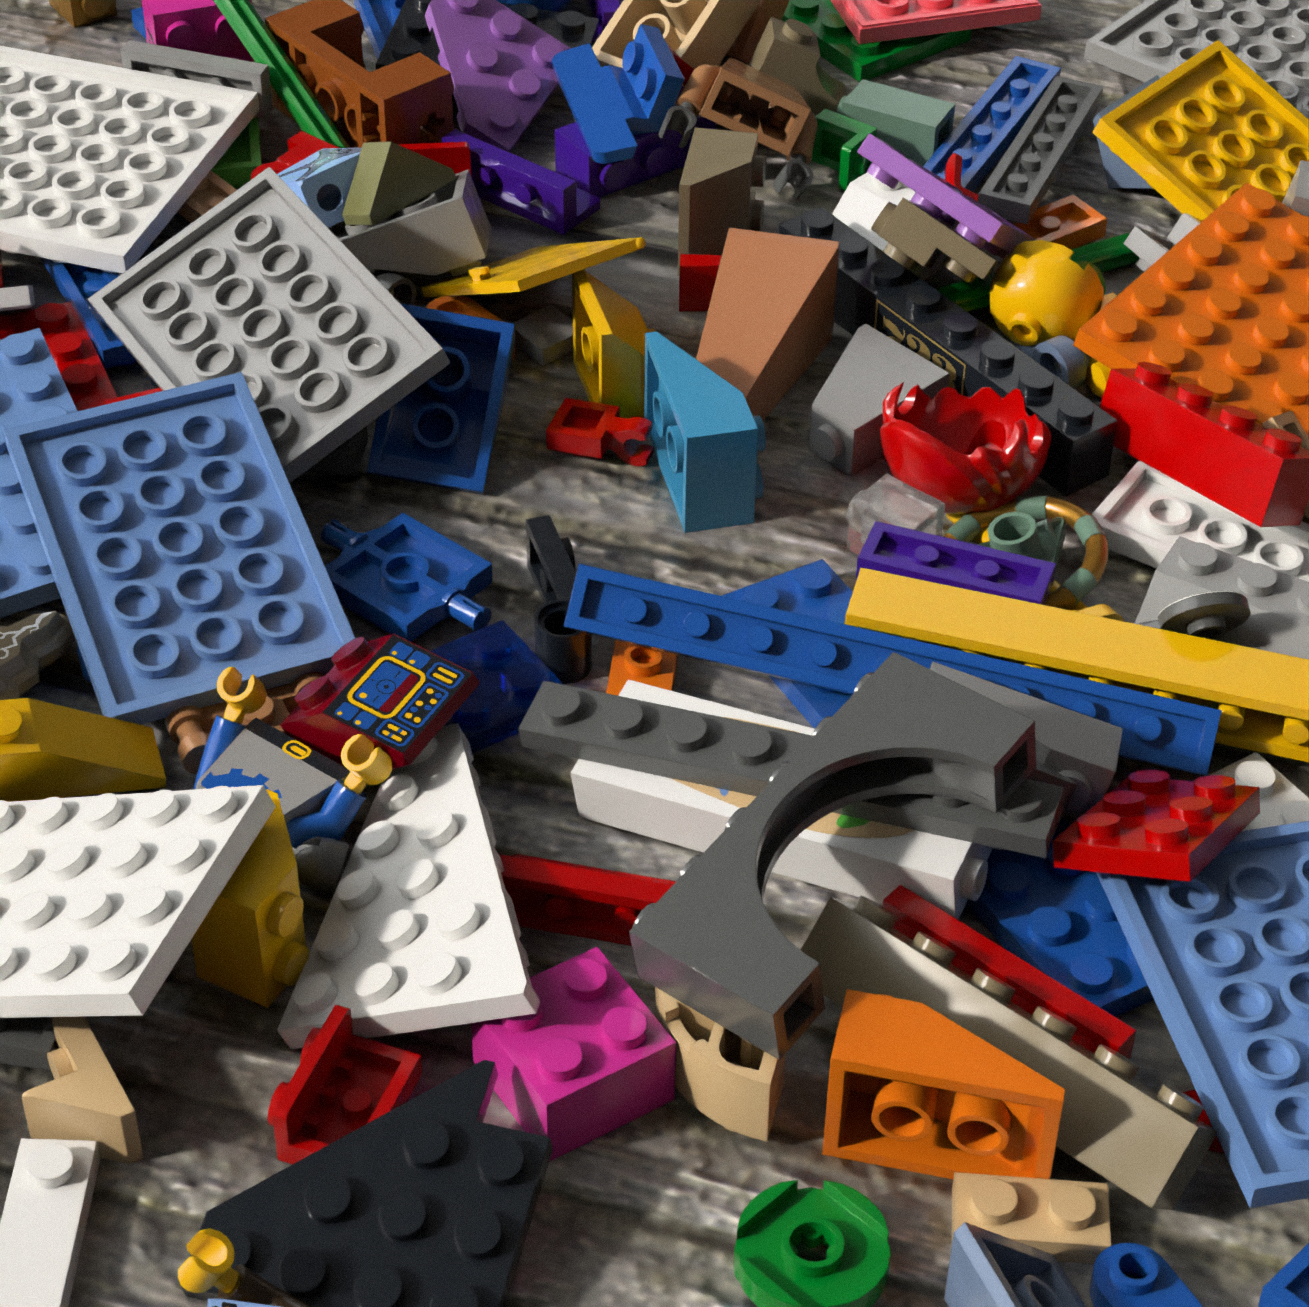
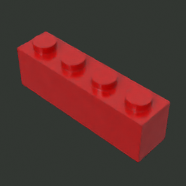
M1138 362L1136 368H1111L1100 408L1117 420L1113 446L1259 527L1301 524L1309 500V450L1301 447L1302 439L1299 436L1281 429H1267L1257 424L1258 416L1249 410L1236 406H1222L1213 401L1214 393L1194 384H1180L1170 379L1172 375L1171 370L1161 365L1150 362Z

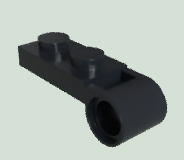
M550 515L526 519L527 567L543 601V605L538 608L534 617L536 671L543 679L558 684L576 683L587 677L592 669V635L564 627L576 577L575 556L572 544L568 537H559Z

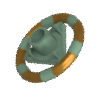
M1019 495L997 509L968 513L943 534V537L970 543L981 530L988 527L989 541L976 545L1056 563V574L1066 535L1065 524L1076 531L1086 549L1085 558L1082 566L1058 589L1053 592L1050 590L1045 602L1046 606L1066 610L1076 606L1097 586L1105 571L1108 560V538L1096 517L1074 503L1049 497L1048 495Z

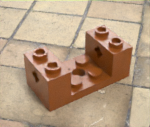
M311 0L265 18L266 26L350 148H362L363 143L393 142L396 144L442 143V137L455 130L452 109L454 84L451 72L420 52L372 72L367 71L362 51L361 35L364 31L363 21L360 12L344 1ZM271 86L273 107L296 122Z

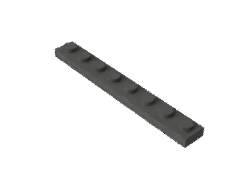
M543 681L518 728L522 747L752 796H758L768 785L775 769L785 761L790 762L812 737V735L549 681ZM1026 779L997 813L963 800L927 794H899L871 798L850 804L833 811V813L1046 858L1065 806V789L1062 786Z

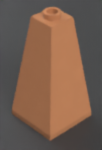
M729 227L696 360L743 392L752 415H760L763 421L832 340L840 242Z

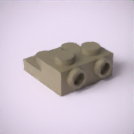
M904 197L898 205L889 201L871 227L872 231L889 242L883 252L909 270L915 271L919 264L932 268L943 252L947 256L942 265L966 282L972 283L977 276L989 281L1001 263Z

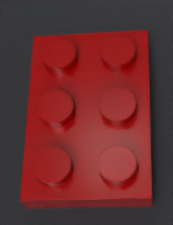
M1161 770L1133 772L1052 841L1054 868L1191 882L1260 814L1259 787L1236 785L1234 778L1223 775H1209L1199 777L1194 781L1171 780L1169 774Z

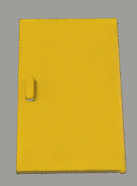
M638 237L539 246L470 269L468 273L452 276L423 286L421 290L424 298L447 295L461 296L522 292L645 247L646 241L644 238Z

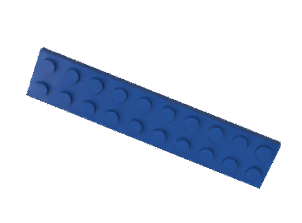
M821 559L722 596L844 624L853 591ZM769 676L814 729L825 717L833 716L852 696L842 692ZM1063 817L1055 831L1053 840L1070 826ZM1053 842L1046 858L1005 849H992L987 859L988 872L983 891L977 901L968 899L966 905L1006 950L1114 1017L1154 1000L1096 872L1054 868Z

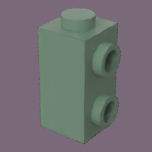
M862 79L848 96L844 95L841 98L836 113L876 127L879 139L905 154L906 158L912 159L921 166H924L953 131L955 103Z

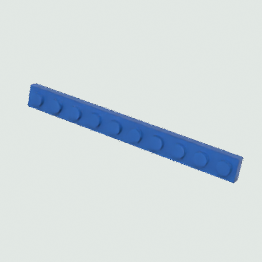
M583 564L578 565L564 622V627L570 630L853 695L855 687L861 678L869 672L874 673L893 652L930 669L933 661L1123 728L1118 757L1200 776H1207L1222 712L1219 709Z

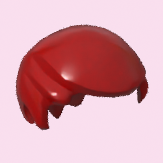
M904 382L887 393L883 401V425L880 428L883 453L897 484L925 507L937 512L950 514H968L997 509L1017 496L1023 495L1041 473L1047 458L1052 435L1040 417L1036 414L1028 416L1025 398L1020 389H1013L1003 398L991 387H982L971 397L959 394L955 388L945 387L935 394L933 398H930L917 384L910 389L899 408L897 404Z

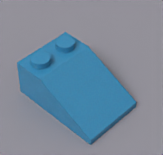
M657 331L645 333L644 418L652 421L653 428L648 438L651 446H654L656 459L684 533L754 523L755 499L763 497V478L760 466L757 463V452L764 451L766 447L765 428L761 416L752 415L743 392Z

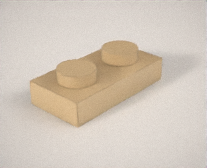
M954 1172L952 1185V1240L953 1233L966 1222L1053 1254L1058 1262L1094 1264L1098 1255L1111 1246L1108 1183Z

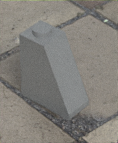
M867 324L862 325L855 332L812 403L809 450L849 476L856 474L885 456L881 444L880 428L883 425V401L887 393L904 382L898 399V408L905 400L910 389L917 384L925 394L933 398L942 388L948 387L949 373Z

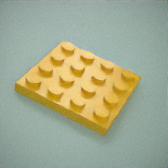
M1219 40L1100 118L1092 132L1182 214L1187 213L1194 216L1200 222L1246 183L1269 192L1276 200L1282 203L1300 161L1309 162V119Z

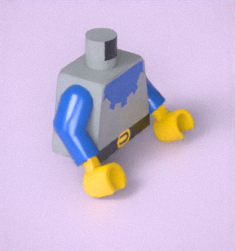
M228 667L223 670L218 677L217 692L228 705L224 716L216 715L201 757L193 790L211 789L217 786L241 787L264 785L265 789L278 793L293 848H297L304 841L316 836L340 841L350 824L356 819V814L367 797L363 792L366 784L377 785L384 782L392 772L390 756L380 747L374 749V743L365 735L357 734L346 741L342 748L341 760L344 765L342 766L258 718L253 719L248 725L244 724L245 714L256 712L265 703L267 693L264 684L252 674L245 691L236 696L241 686L242 674L235 667Z

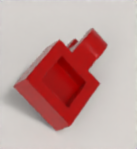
M565 398L546 429L547 449L571 453L579 457L589 456L601 459L606 450L611 449L625 463L633 466H645L654 453V446L640 444L634 439L645 441L653 428L652 421L642 417L621 418L620 406Z

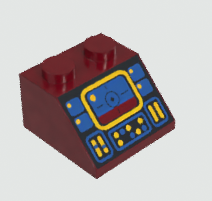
M396 634L387 635L368 642L364 637H358L346 643L332 656L331 660L335 666L325 676L315 679L298 692L295 696L298 706L286 717L280 726L288 736L342 766L344 765L341 760V752L346 741L357 734L365 735L374 743V749L380 747L390 756L392 769L411 765L478 687L480 682L473 672Z

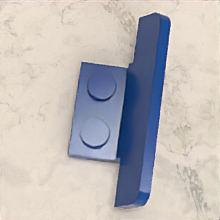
M640 24L634 42L630 41L624 50L623 68L612 65L601 67L590 43L559 52L552 58L554 73L590 155L595 162L601 164L633 158L638 146L633 135L660 131L668 109L674 106L685 80L660 29Z

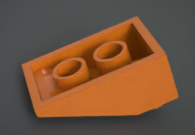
M847 989L830 1057L822 1155L952 1180L954 1172L1050 1179L1065 1089L921 1002L899 999L886 994H872Z

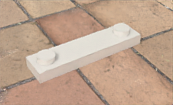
M21 1138L0 1222V1307L69 1306L101 1160L97 1141Z

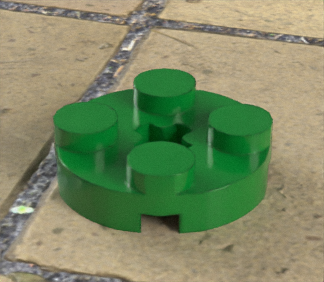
M798 1180L781 1182L759 1193L749 1202L740 1215L734 1248V1274L743 1291L758 1307H871L883 1293L888 1279L891 1257L888 1244L889 1231L884 1216L874 1203L847 1185L824 1180L823 1189L811 1187L798 1189ZM802 1243L804 1246L813 1249L823 1244L828 1247L826 1259L822 1261L804 1260L798 1256L799 1251L796 1246Z

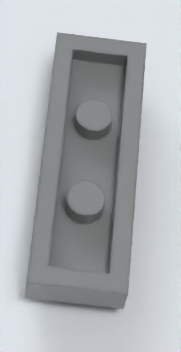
M129 40L121 48L123 68L258 92L259 111L254 117L265 119L273 110L269 65L133 40Z

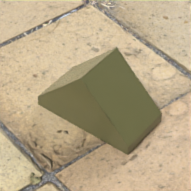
M363 143L343 209V219L346 225H375L457 178L452 168L396 143Z

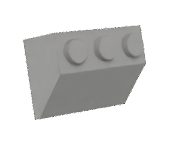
M1179 536L1155 570L1134 624L1158 620L1159 613L1165 607L1189 596L1215 591L1238 592L1245 595L1248 599L1251 612L1250 617L1240 626L1227 631L1223 636L1213 640L1309 659V582L1276 571L1267 565L1254 563L1217 550L1208 544L1195 542Z

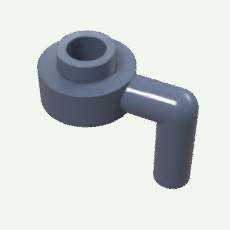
M1059 335L1038 345L1031 346L1014 344L1015 347L1073 389L1080 388L1084 384L1088 366L1087 357L1083 351L1073 346L1074 341L1069 337Z

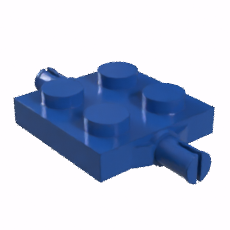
M401 513L384 526L366 533H357L341 524L337 519H332L331 524L328 522L324 526L321 533L322 541L341 551L338 558L325 566L341 605L389 634H396L412 642L446 617L457 619L475 632H481V627L485 629L489 624L492 614L491 610L471 599L493 582L492 563L405 513Z

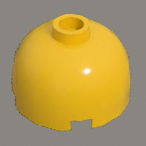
M1045 240L1024 241L1018 244L1012 253L1006 255L993 277L990 285V313L997 327L1016 344L1018 343L1023 346L1038 345L1059 335L1067 336L1075 341L1079 328L1098 313L1101 308L1104 288L1097 272L1089 264L1083 270L1076 262L1070 259L1074 251L1064 245Z

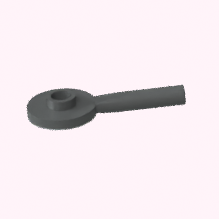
M1215 591L1178 600L1165 607L1159 613L1158 620L1138 624L1213 640L1246 622L1251 612L1245 595L1232 591Z

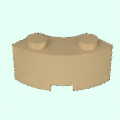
M655 987V1017L676 1042L675 1087L697 1110L722 1125L725 1129L767 1142L784 1085L785 1054L778 1060Z

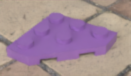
M431 0L424 16L429 32H434L440 50L438 55L440 66L451 72L454 84L453 94L459 110L456 117L461 132L511 153L559 86L553 69V56L571 48L497 0Z
M869 133L857 152L872 162L867 170L869 174L892 189H895L899 181L916 192L910 200L913 204L934 218H939L953 226L956 220L960 223L954 231L978 248L985 249L991 254L998 255L1004 259L1006 255L1013 252L1018 244L1024 241L1036 240L993 210L964 195L960 189L929 169L924 168L912 159L906 158L905 154L878 137Z

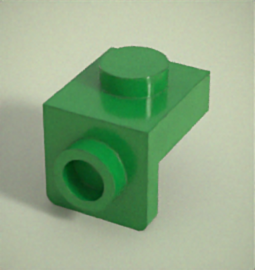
M824 109L815 116L817 119V132L812 161L839 171L838 187L846 191L850 182L867 173L872 163L857 151L869 133L877 137V128Z

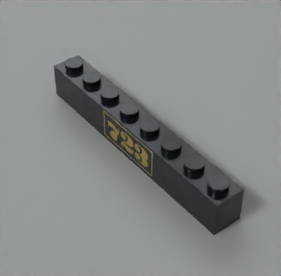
M819 207L815 210H809L800 216L779 224V234L840 242L834 322L852 336L864 324L873 327L949 373L948 387L955 388L959 394L971 397L982 387H991L1004 398L1013 389H1020L1025 398L1028 416L1036 414L1040 417L1052 435L1047 458L1039 477L1065 497L1109 476L1117 420L906 267L885 254L881 249L824 208Z

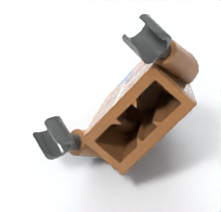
M730 58L722 67L703 64L693 71L677 100V106L668 109L659 131V137L662 139L666 130L678 131L682 135L678 147H685L696 125V115L698 114L732 131L758 133V143L786 155V159L789 161L774 179V190L780 193L788 182L795 189L794 200L799 199L814 178L813 172L807 164L810 163L817 132V119L810 112L811 108L797 89L733 58Z

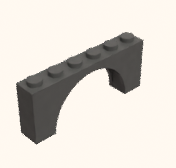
M893 652L874 673L869 672L861 678L855 687L853 695L833 716L825 717L817 725L811 740L790 762L785 761L775 769L768 785L747 807H742L733 813L725 826L724 832L702 855H695L686 863L679 879L658 902L647 905L639 913L632 929L629 931L638 977L780 1060L825 1009L820 963L803 953L778 929L763 903L767 881L780 855L802 831L817 820L840 808L871 798L899 794L936 795L963 800L997 813L1036 768L1035 720Z

